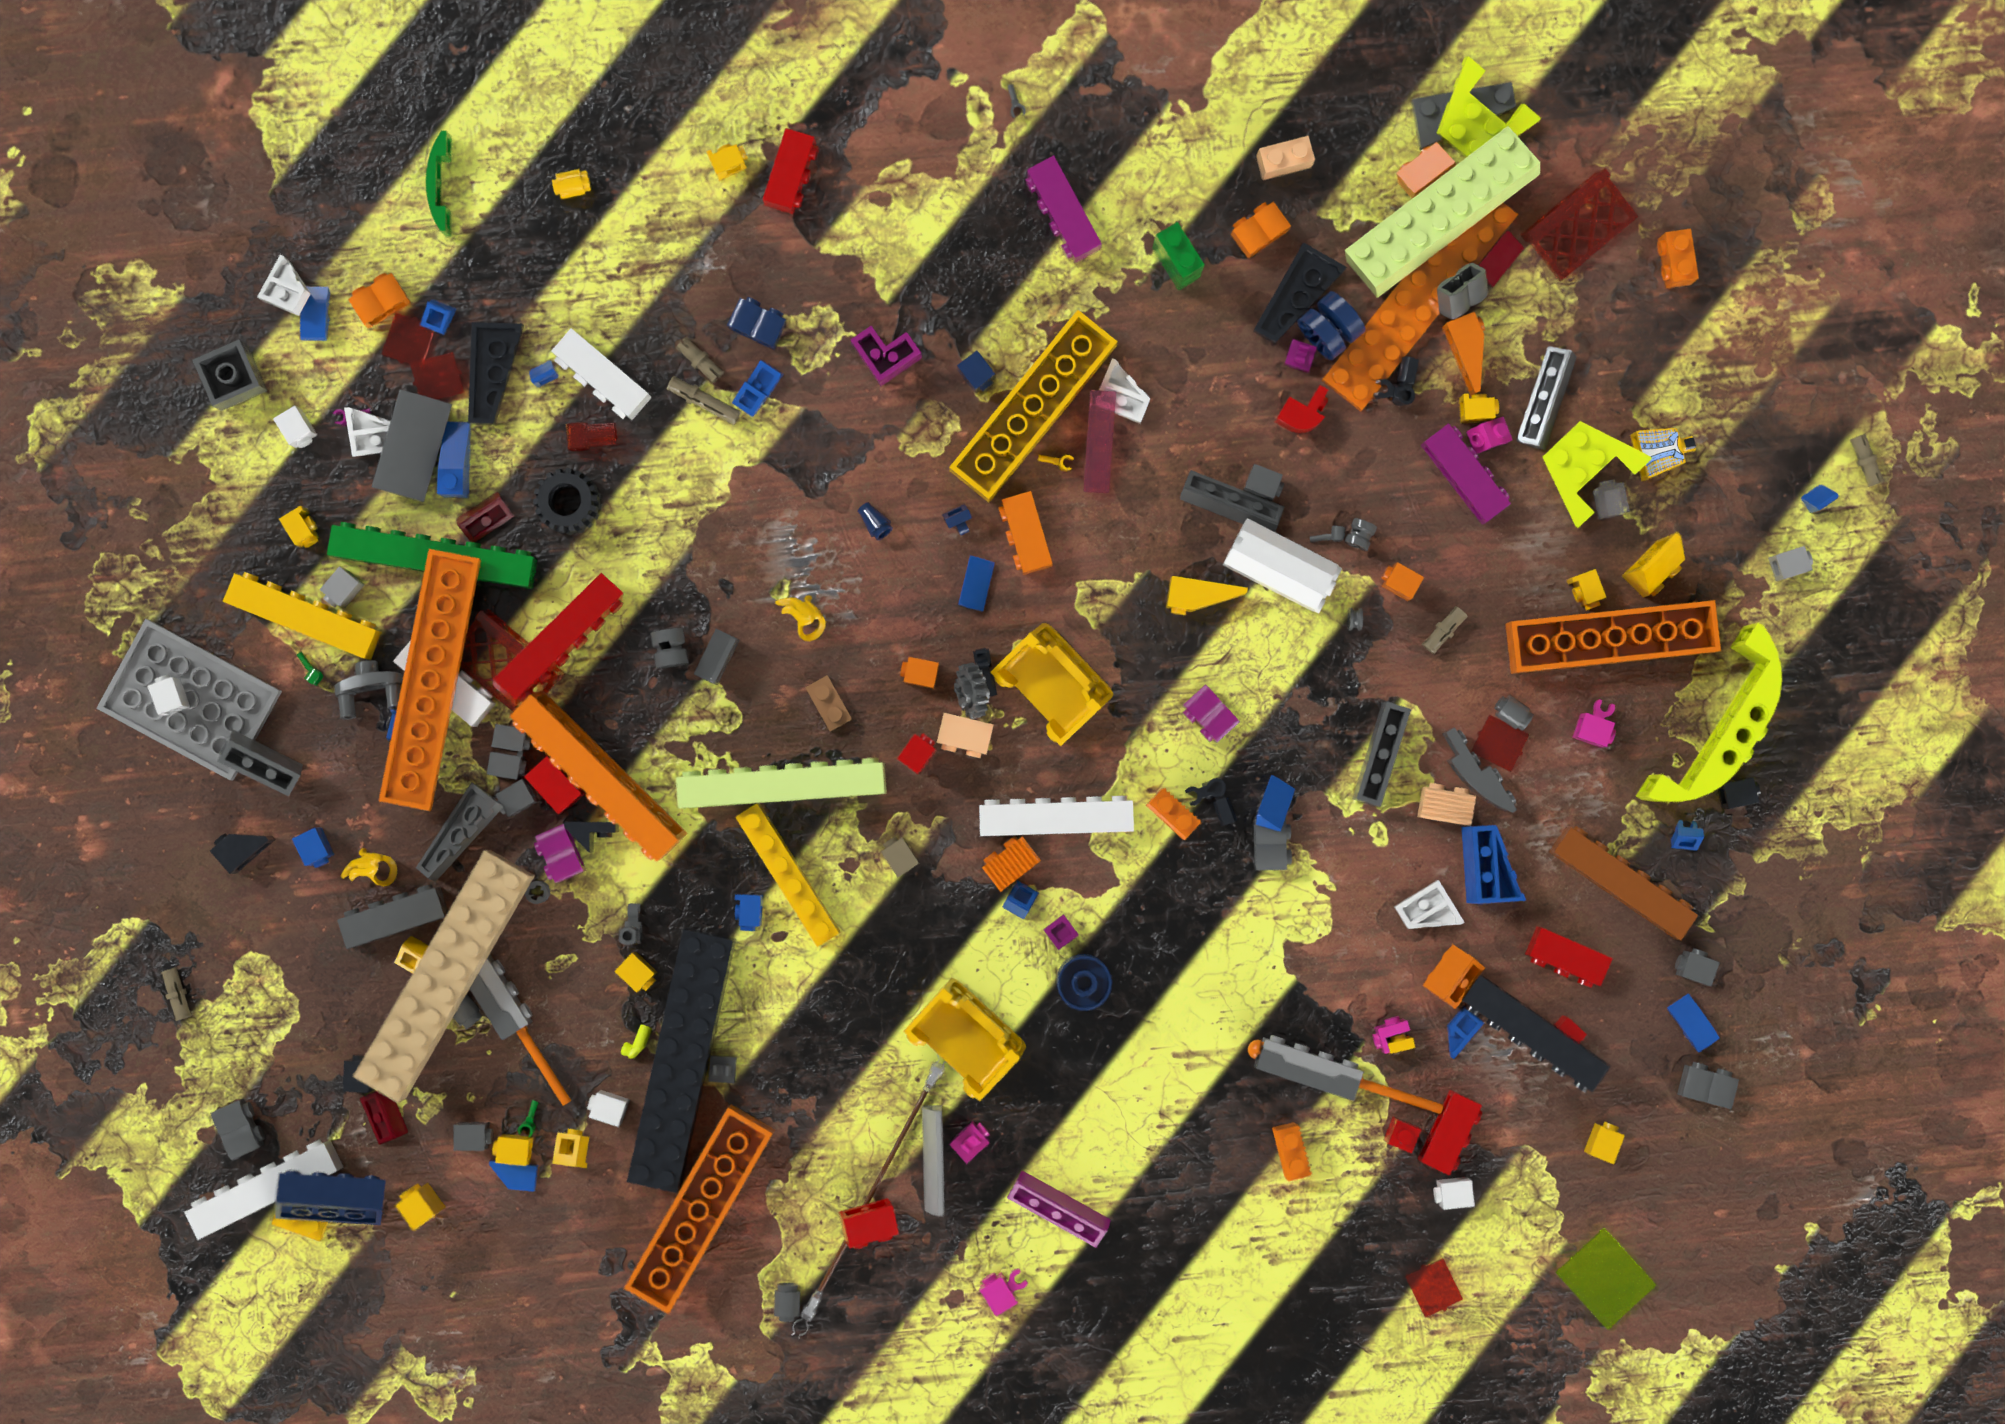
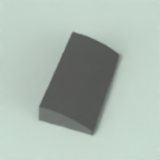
M399 390L372 488L424 502L452 404Z

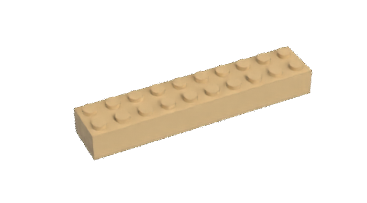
M491 850L483 852L353 1077L396 1102L406 1099L535 875Z

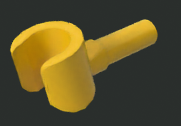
M1044 455L1038 456V461L1058 465L1062 471L1072 469L1063 465L1064 459L1074 460L1070 455H1065L1061 458Z

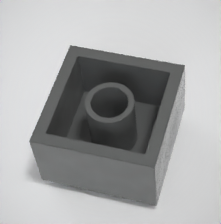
M241 340L234 341L193 359L211 405L220 411L268 391L249 346Z

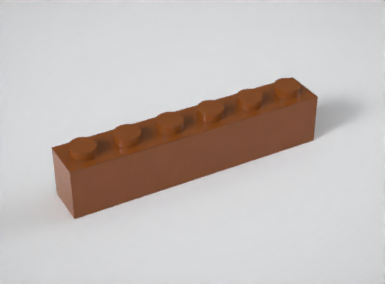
M1577 826L1574 829L1572 827H1565L1550 849V854L1673 939L1680 941L1683 939L1698 917L1692 911L1694 907L1683 899H1680L1678 902L1671 897L1672 891L1661 884L1658 887L1650 882L1652 878L1641 870L1635 872L1629 868L1630 862L1619 855L1616 858L1608 853L1609 848L1599 841L1593 843L1587 839L1588 833Z

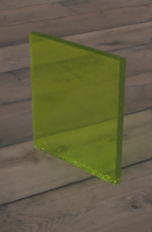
M1605 1228L1601 1229L1555 1272L1607 1330L1612 1328L1619 1319L1656 1286L1653 1280Z

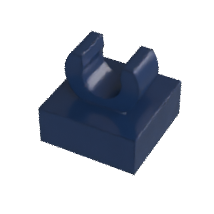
M965 504L942 514L949 529L956 526L960 536L970 532L965 521L971 519L972 516Z

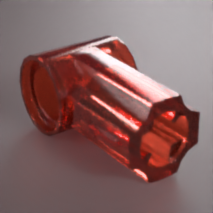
M576 422L565 425L568 451L589 450L590 447L617 445V430L614 422L589 425L584 422Z

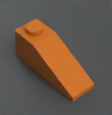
M1475 311L1447 322L1442 327L1471 397L1474 394H1478L1481 390L1484 347L1483 331H1485L1484 323L1481 317L1476 316Z

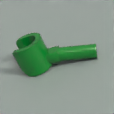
M299 652L297 657L309 671L304 679L310 684L317 686L323 679V673L313 667L304 654Z
M532 1100L526 1121L518 1128L519 1135H521L524 1126L530 1129L528 1138L535 1132L536 1125L533 1121L538 1101Z

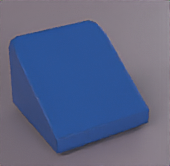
M435 300L428 301L420 325L444 335L456 309Z
M551 360L529 371L532 383L538 388L559 376Z
M1818 485L1803 495L1801 500L1810 513H1815L1838 499L1839 495L1824 485Z
M1017 880L1002 907L1021 919H1025L1039 892Z

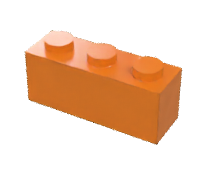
M1031 491L1002 499V506L998 507L1002 522H1008L1010 530L1006 531L1009 546L1014 545L1017 555L1013 556L1016 570L1021 569L1023 575L1052 567L1053 563Z

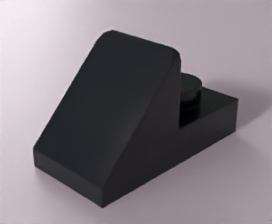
M564 822V827L589 853L594 851V832H597V837H612V832H619L618 823Z

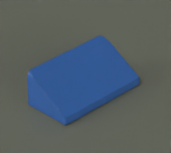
M970 555L958 606L983 612L995 562Z
M1271 775L1257 813L1256 825L1281 832L1295 789Z

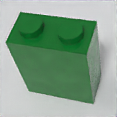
M1178 221L1156 234L1152 249L1178 291L1199 279L1204 263Z

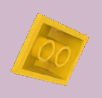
M1676 532L1657 540L1622 575L1642 597L1649 596L1650 594L1655 596L1664 588L1662 582L1668 576L1673 578L1681 571L1682 567L1680 564L1685 560L1681 536Z

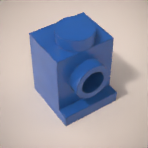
M736 894L735 900H740V905L735 906V920H739L740 931H755L756 927L762 926L763 895Z

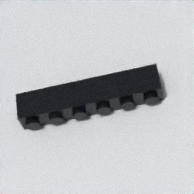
M1483 975L1478 977L1463 998V1001L1467 1003L1465 1006L1467 1010L1476 1016L1481 1013L1487 1017L1486 1023L1497 1031H1500L1502 1028L1510 1034L1508 1039L1521 1047L1522 1044H1525L1531 1049L1529 1053L1541 1062L1546 1059L1553 1064L1551 1069L1562 1077H1565L1566 1074L1575 1080L1573 1085L1584 1093L1588 1090L1593 1093L1611 1068L1610 1064Z

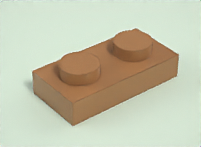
M828 675L805 687L830 732L853 720Z

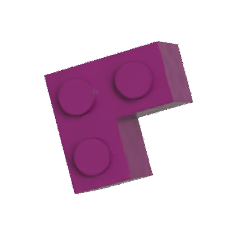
M872 326L850 340L853 348L880 387L922 359L920 350L907 332L887 346H885Z

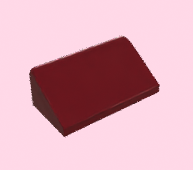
M1506 230L1478 265L1486 269L1487 284L1492 288L1524 249L1508 230Z
M496 492L459 516L456 522L467 539L475 543L513 518L514 515L501 495Z
M379 1091L360 1098L379 1145L408 1133L396 1101Z

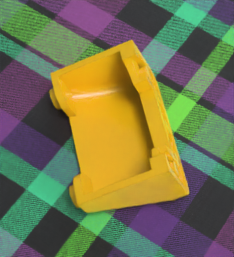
M1042 623L1030 632L991 671L995 681L1000 686L1011 688L1015 685L1049 721L1046 725L1047 735L1060 746L1113 697V692L1106 682L1047 623Z
M951 978L903 1031L907 1034V1039L913 1045H929L964 1078L963 1089L965 1093L971 1098H977L979 1101L1021 1058L1026 1049V1044L1019 1035L962 983L954 978Z

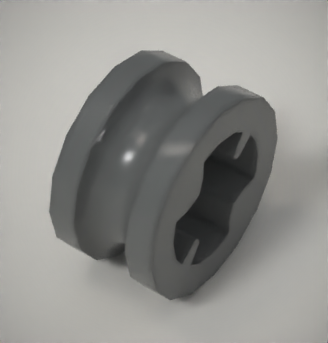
M1353 608L1348 609V630L1357 628L1358 631H1362V608H1358L1357 611L1353 610Z
M534 881L530 883L525 896L533 904L543 903L550 896V888L543 881ZM539 885L542 887L540 891L543 890L544 895L538 896L535 899L533 897L535 894H531V890Z

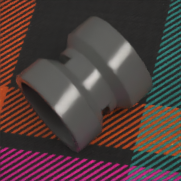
M1354 518L1351 524L1352 531L1346 536L1344 542L1356 549L1368 551L1371 544L1369 540L1375 534L1377 526L1365 520Z

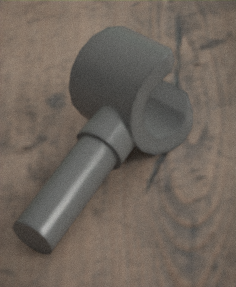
M1010 84L1007 86L1012 103L1010 115L1015 119L1013 110L1018 107L1022 110L1024 117L1025 107L1019 103L1014 85Z
M1332 526L1331 534L1310 536V543L1324 540L1341 542L1345 538V527Z

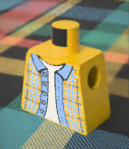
M1677 428L1640 430L1630 435L1633 448L1652 458L1639 471L1642 481L1686 463L1684 453L1696 450L1693 436L1680 439Z

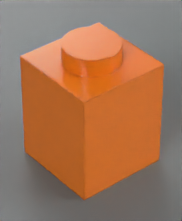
M1397 562L1393 567L1388 565L1381 577V579L1385 580L1381 587L1406 601H1410L1424 577Z
M909 657L908 662L903 661L900 676L904 677V683L934 689L939 663Z

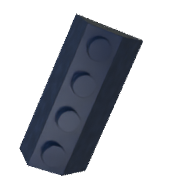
M287 1170L285 1173H279L275 1219L381 1225L386 1180H381L378 1176L354 1178L351 1174H339L337 1177L328 1176L324 1172H313L312 1175L301 1174V1172L296 1170Z

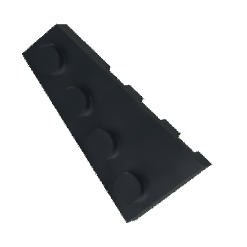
M1303 242L1253 332L1275 344L1347 267Z
M472 322L469 424H496L524 328L523 324Z

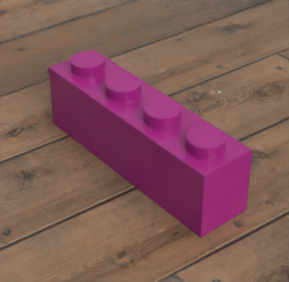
M1052 156L1027 169L1028 178L1025 179V182L1030 192H1036L1040 199L1037 201V204L1042 214H1048L1051 220L1049 226L1055 237L1060 236L1063 242L1061 248L1066 258H1072L1075 264L1101 250L1102 243L1055 157Z
M1448 423L1420 446L1483 525L1511 504L1508 501L1510 497L1503 487H1498L1492 480L1494 478L1492 472L1486 466L1482 467L1477 459L1479 457L1471 446L1467 447L1461 440L1463 438L1461 432L1455 426L1451 427Z

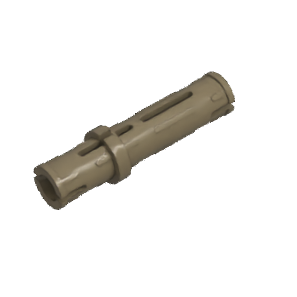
M675 375L667 386L668 391L686 399V403L690 405L693 403L732 425L736 424L742 411L700 390L699 386H692Z

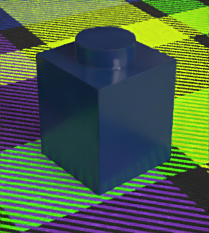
M977 350L957 365V370L975 393L980 390L985 392L995 384L993 380L996 378V374Z

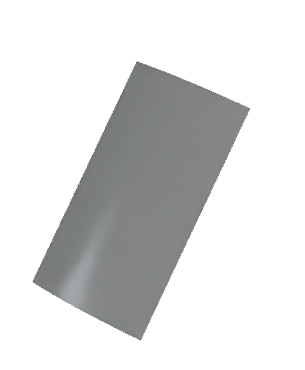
M942 1105L922 1106L924 1210L933 1215L944 1216Z

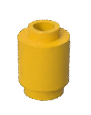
M580 169L558 173L556 174V179L552 180L555 195L560 194L561 199L586 194L585 191L591 190L586 170L580 171Z

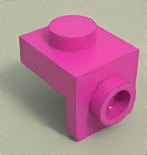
M1504 416L1482 423L1467 431L1470 443L1477 454L1513 440Z
M1399 1016L1385 1019V1024L1374 1027L1376 1034H1373L1372 1037L1376 1049H1381V1052L1384 1054L1390 1052L1386 1041L1387 1037L1410 1031L1408 1021L1400 1019Z

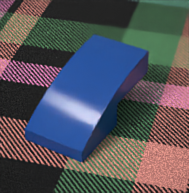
M306 286L311 294L300 313L301 340L327 341L330 322L328 307L331 292L329 287Z
M760 360L732 403L754 417L778 384L783 373L764 360Z
M1689 993L1667 1008V1011L1681 1027L1683 1034L1698 1053L1720 1039Z

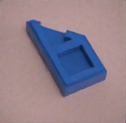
M1465 1006L1459 1010L1447 1025L1449 1055L1453 1059L1456 1058L1484 1024L1477 1016L1467 1010Z
M496 1160L489 1162L490 1167L508 1189L532 1192L536 1190L538 1165L495 1163Z

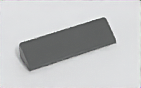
M1548 346L1516 440L1517 442L1540 450H1546L1576 361V355L1571 350Z
M1192 470L1188 474L1180 495L1181 500L1241 524H1244L1248 518L1273 532L1276 531L1284 510V506Z

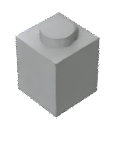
M1805 546L1768 558L1776 582L1813 570L1811 566L1813 565V558L1808 550L1806 551Z
M339 566L320 588V591L325 594L323 599L334 608L337 605L346 608L365 585L347 569Z

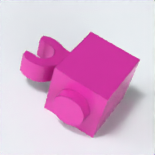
M1596 700L1593 706V715L1588 713L1580 714L1572 738L1601 748L1611 744L1616 734V730L1613 729L1615 723L1604 718L1613 714L1615 705L1609 704L1608 710L1603 712L1600 708L1602 700Z
M972 1121L950 1141V1146L967 1164L990 1143V1139L987 1137L990 1133L981 1123L976 1125Z
M1020 1268L1011 1271L1008 1282L1002 1272L998 1275L991 1273L981 1280L983 1284L980 1285V1292L996 1317L1018 1303V1298L1014 1292L1025 1288L1028 1284L1027 1280L1021 1283L1014 1280V1277L1021 1273Z

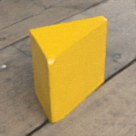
M410 936L402 944L394 963L414 973L429 946Z

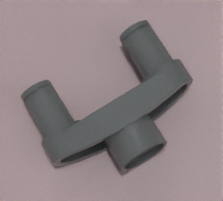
M361 661L355 664L356 676L342 680L334 686L335 697L339 701L340 719L348 720L356 718L354 696L357 693L386 688L387 707L390 710H397L403 675L397 672H379L377 661Z

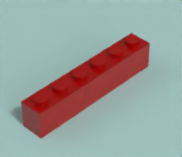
M600 573L493 678V686L515 706L520 702L523 703L530 694L534 693L532 690L538 684L543 685L552 676L550 672L556 666L562 667L570 658L568 654L574 648L578 650L587 642L588 638L586 636L592 630L597 632L605 624V618L610 613L615 614L623 606L624 593L604 574Z

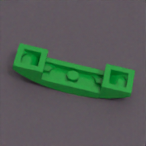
M441 131L433 144L427 163L426 194L429 209L437 227L446 237H451V211L446 206H441L442 162H452V137L447 131Z

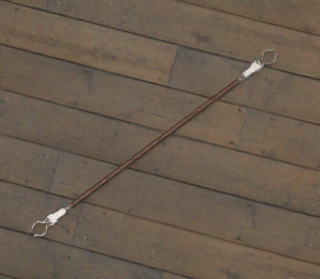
M939 1056V1060L932 1063L923 1092L863 1205L870 1203L927 1093L935 1086L937 1080L942 1077L945 1065L944 1063H939ZM845 1239L819 1288L811 1295L808 1303L801 1310L800 1317L807 1320V1331V1322L811 1321L816 1315L817 1307L823 1294L822 1291L847 1246ZM807 1331L803 1334H799V1338L800 1336L805 1335Z

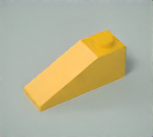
M1172 576L1170 578L1166 608L1171 609L1173 614L1186 615V611L1192 612L1243 596L1247 593L1248 588Z

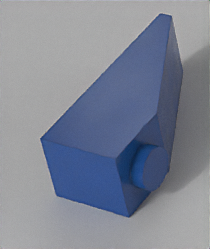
M447 422L445 427L437 477V494L443 498H469L471 424L468 422Z

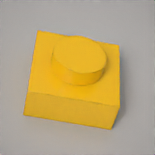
M1405 1033L1390 1036L1391 1040L1387 1041L1390 1054L1415 1048L1413 1038L1406 1036Z

